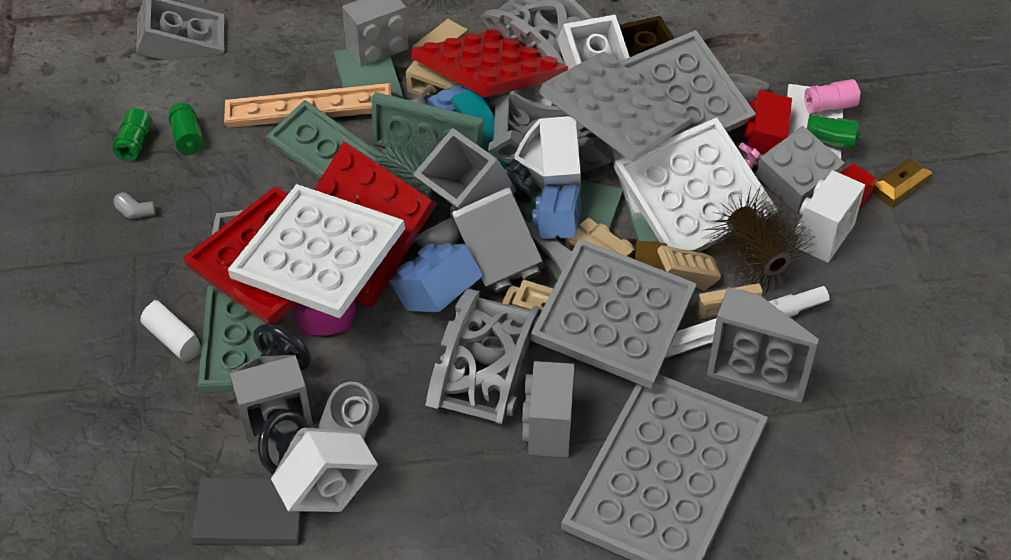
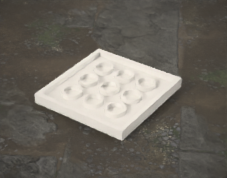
M717 117L669 138L634 162L624 157L615 161L614 164L615 171L660 243H667L668 247L700 252L709 248V246L711 247V245L713 246L717 242L715 240L719 239L716 237L718 236L716 234L725 230H709L708 228L722 229L721 227L727 226L723 225L726 224L725 222H716L715 220H728L729 217L724 215L730 216L732 213L729 210L732 212L736 210L734 203L737 209L741 208V196L742 207H744L748 195V206L756 192L759 194L758 198H756L758 200L756 206L765 195V193L763 194L764 188ZM713 236V237H716V239H713V240H712V239H709L708 237Z
M296 184L229 267V276L231 279L341 318L405 230L404 220Z

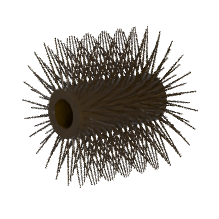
M748 195L746 205L742 207L741 196V208L737 209L734 203L736 210L734 212L729 210L732 213L730 216L724 215L729 217L728 220H715L716 222H725L726 224L723 225L727 226L721 227L722 229H708L725 230L716 236L722 241L718 244L721 246L718 247L723 250L722 252H725L721 254L723 257L720 260H722L721 262L724 265L727 263L729 265L728 268L731 267V263L735 265L733 268H735L736 272L733 273L737 275H734V277L736 278L743 272L745 275L748 274V277L752 276L748 280L752 284L756 283L761 277L759 283L762 284L764 277L767 276V278L769 277L768 291L772 276H775L776 283L779 273L782 276L781 272L787 271L786 268L788 266L794 267L789 265L790 262L811 261L792 259L799 256L791 257L796 255V253L802 254L800 251H793L802 248L801 246L804 245L800 241L794 243L801 237L799 235H801L804 229L796 235L794 232L798 226H793L794 224L789 226V221L785 222L789 220L788 218L791 217V213H788V210H786L781 215L783 213L781 212L783 211V203L779 202L778 204V202L775 203L773 200V205L771 206V204L766 205V202L761 199L756 206L758 200L755 198L752 207H750V205L748 206ZM778 204L777 206H779V208L774 210L776 208L774 207V205ZM760 274V276L754 281L753 278H756L757 275Z

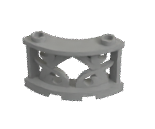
M509 0L500 8L487 10L480 15L488 29L498 30L501 32V36L517 39L524 43L526 47L536 48L539 55L555 57L558 60L557 62L564 65L565 63L560 56L561 50L557 41L563 24L593 19L575 0ZM536 10H555L558 28L555 29L548 25L532 27L530 25V12ZM542 35H548L549 38L546 40Z
M510 91L492 103V108L495 110L493 141L489 142V152L509 164L515 159V153L520 143L538 119L569 115L557 106L535 103L520 96L515 91ZM576 121L580 173L610 163L611 153L607 149V143Z
M467 289L455 307V320H449L444 333L441 347H445L446 351L440 357L441 364L435 363L425 406L437 409L443 407L503 424L508 415L513 416L516 409L517 397L513 395L525 355L532 342L530 341V336L539 318L540 307L533 306L531 310L479 298L480 291ZM477 326L479 331L473 332L469 328ZM493 332L500 340L505 355L490 366L476 372V363L473 355L461 345L462 343L482 340ZM513 339H518L516 347L513 342ZM459 361L467 362L469 365V375L465 376V366L459 370L455 368V365ZM508 369L506 380H504L500 375ZM482 386L483 396L488 402V393L492 389L499 391L500 398L496 409L475 404L476 388ZM469 391V402L448 397L447 394Z

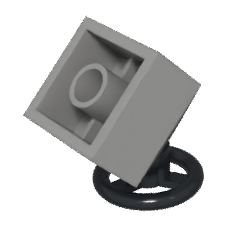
M274 324L259 325L254 330L253 339L262 354L260 357L246 362L230 373L248 443L258 440L260 430L265 421L278 411L291 410L297 412L307 421L308 425L313 424L306 386L301 371L307 369L311 363V355L308 348L295 334L283 327ZM263 334H265L271 341L269 345L265 343L263 339ZM281 338L289 342L293 347L289 346V344H287ZM283 420L276 424L275 428L281 433L298 429V426L292 421Z

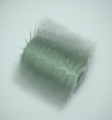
M394 122L395 142L393 144V136L392 143L390 142L387 128L388 146L385 147L383 142L382 145L385 149L381 151L380 156H377L379 160L375 162H378V164L435 202L438 200L437 208L439 210V199L441 196L413 176L415 171L429 156L430 151H433L432 147L435 143L433 141L429 142L427 138L424 143L423 132L416 134L414 137L415 133L412 135V132L409 130L410 133L406 137L408 130H406L404 135L402 129L398 139V132H396Z

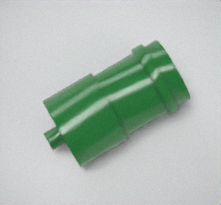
M188 103L173 105L169 109L168 119L172 126L176 149L180 153L188 155L200 151L203 148L204 140L196 120L195 110Z
M131 108L126 111L119 127L118 136L113 141L112 150L118 158L125 161H133L140 155L143 141L146 140L153 122L149 113L139 108Z
M809 114L806 129L823 143L853 150L855 139L861 140L862 133L857 132L858 121L842 118L834 119L820 116V114Z

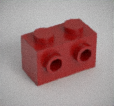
M759 90L755 100L749 101V105L756 113L753 121H748L745 125L743 136L747 137V146L752 150L755 148L760 153L765 154L788 137L792 98Z

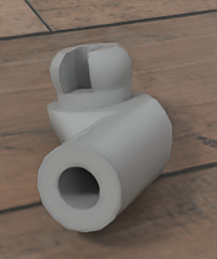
M126 192L118 193L113 199L115 208L128 219L156 215L154 201L138 203Z

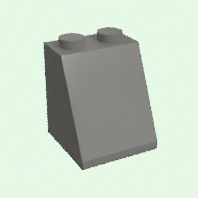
M453 128L413 174L416 179L458 209L510 187L512 194L516 192L515 186L498 159Z
M510 187L452 212L464 242L483 274L481 279L489 292L494 290L495 293L507 290L512 286L511 282L522 277L523 280L534 278L541 273L540 269L545 268Z

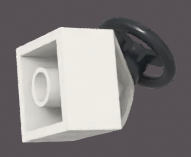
M571 116L538 119L520 143L515 153V159L507 167L500 163L516 188V192L513 194L515 198L524 203H530L533 200L531 190L524 183L528 178L542 191L546 185H559L562 188L563 185L577 184L581 191L576 120Z
M282 410L271 415L265 421L259 433L258 454L260 461L266 471L273 475L271 480L288 511L341 512L378 466L360 434L342 430L310 428L307 421L299 413L291 410ZM283 420H289L294 422L298 429L289 433H281L275 428V425ZM269 438L276 443V448L279 452L278 466L273 463L269 455Z

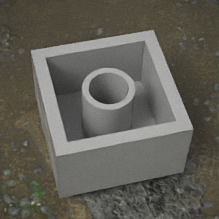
M357 0L342 6L346 48L360 67L409 49L407 10L401 0Z
M801 126L760 157L756 177L770 190L774 191V193L776 192V195L798 214L804 200L807 197L810 199L813 197L818 181L820 179L825 180L832 170L841 173L845 162L808 129Z
M534 361L533 375L526 374V400L523 403L522 441L528 442V455L569 458L574 364Z

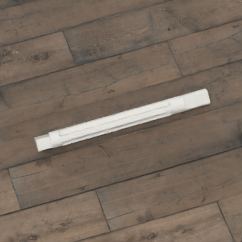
M821 286L794 296L789 294L768 302L788 317L798 315L800 311L824 304L830 299L825 286ZM717 318L677 331L665 358L713 343Z

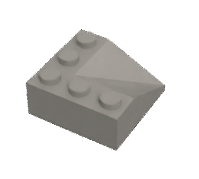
M727 287L717 315L707 376L802 403L819 339L760 295Z

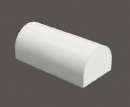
M154 300L144 309L141 315L142 325L178 358L187 362L201 353V344L195 333L159 301Z

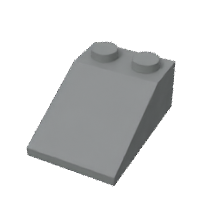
M143 0L137 16L136 53L161 60L223 55L224 14L172 0Z

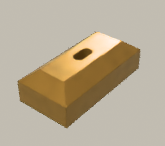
M909 157L876 180L872 194L893 208L928 183L933 172L912 157Z

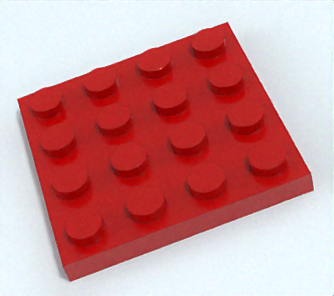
M494 29L485 30V33L466 34L462 38H446L445 41L438 43L427 42L424 43V46L412 48L411 59L484 97L541 84L568 70V66L557 62V58L541 56L536 48L526 47L514 38H505L501 36L500 31Z
M343 141L314 190L402 219L405 224L403 233L355 297L365 306L372 308L437 202Z
M276 186L183 257L188 268L266 324H274L298 303L231 279L228 269L287 197L288 194Z

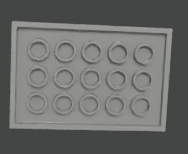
M658 374L652 389L636 384L563 518L561 530L630 560H704L763 433L768 417Z

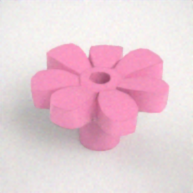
M741 143L738 149L742 151V156H744L745 161L752 170L754 166L759 165L760 157L763 155L754 148L752 150L749 146Z

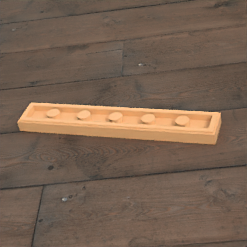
M390 83L229 99L225 100L224 123L226 128L280 123L304 100L330 118L372 114V96L374 93L378 92L392 96V88Z

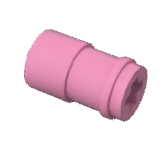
M854 79L833 82L824 86H811L804 93L805 105L809 113L815 114L826 110L856 107L859 105L861 91Z

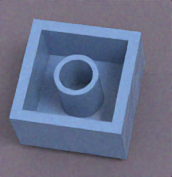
M432 243L423 247L418 252L419 256L416 259L400 265L396 269L397 274L388 281L406 311L440 312L479 280L483 274L466 244L452 245L451 243H446L444 245H435Z

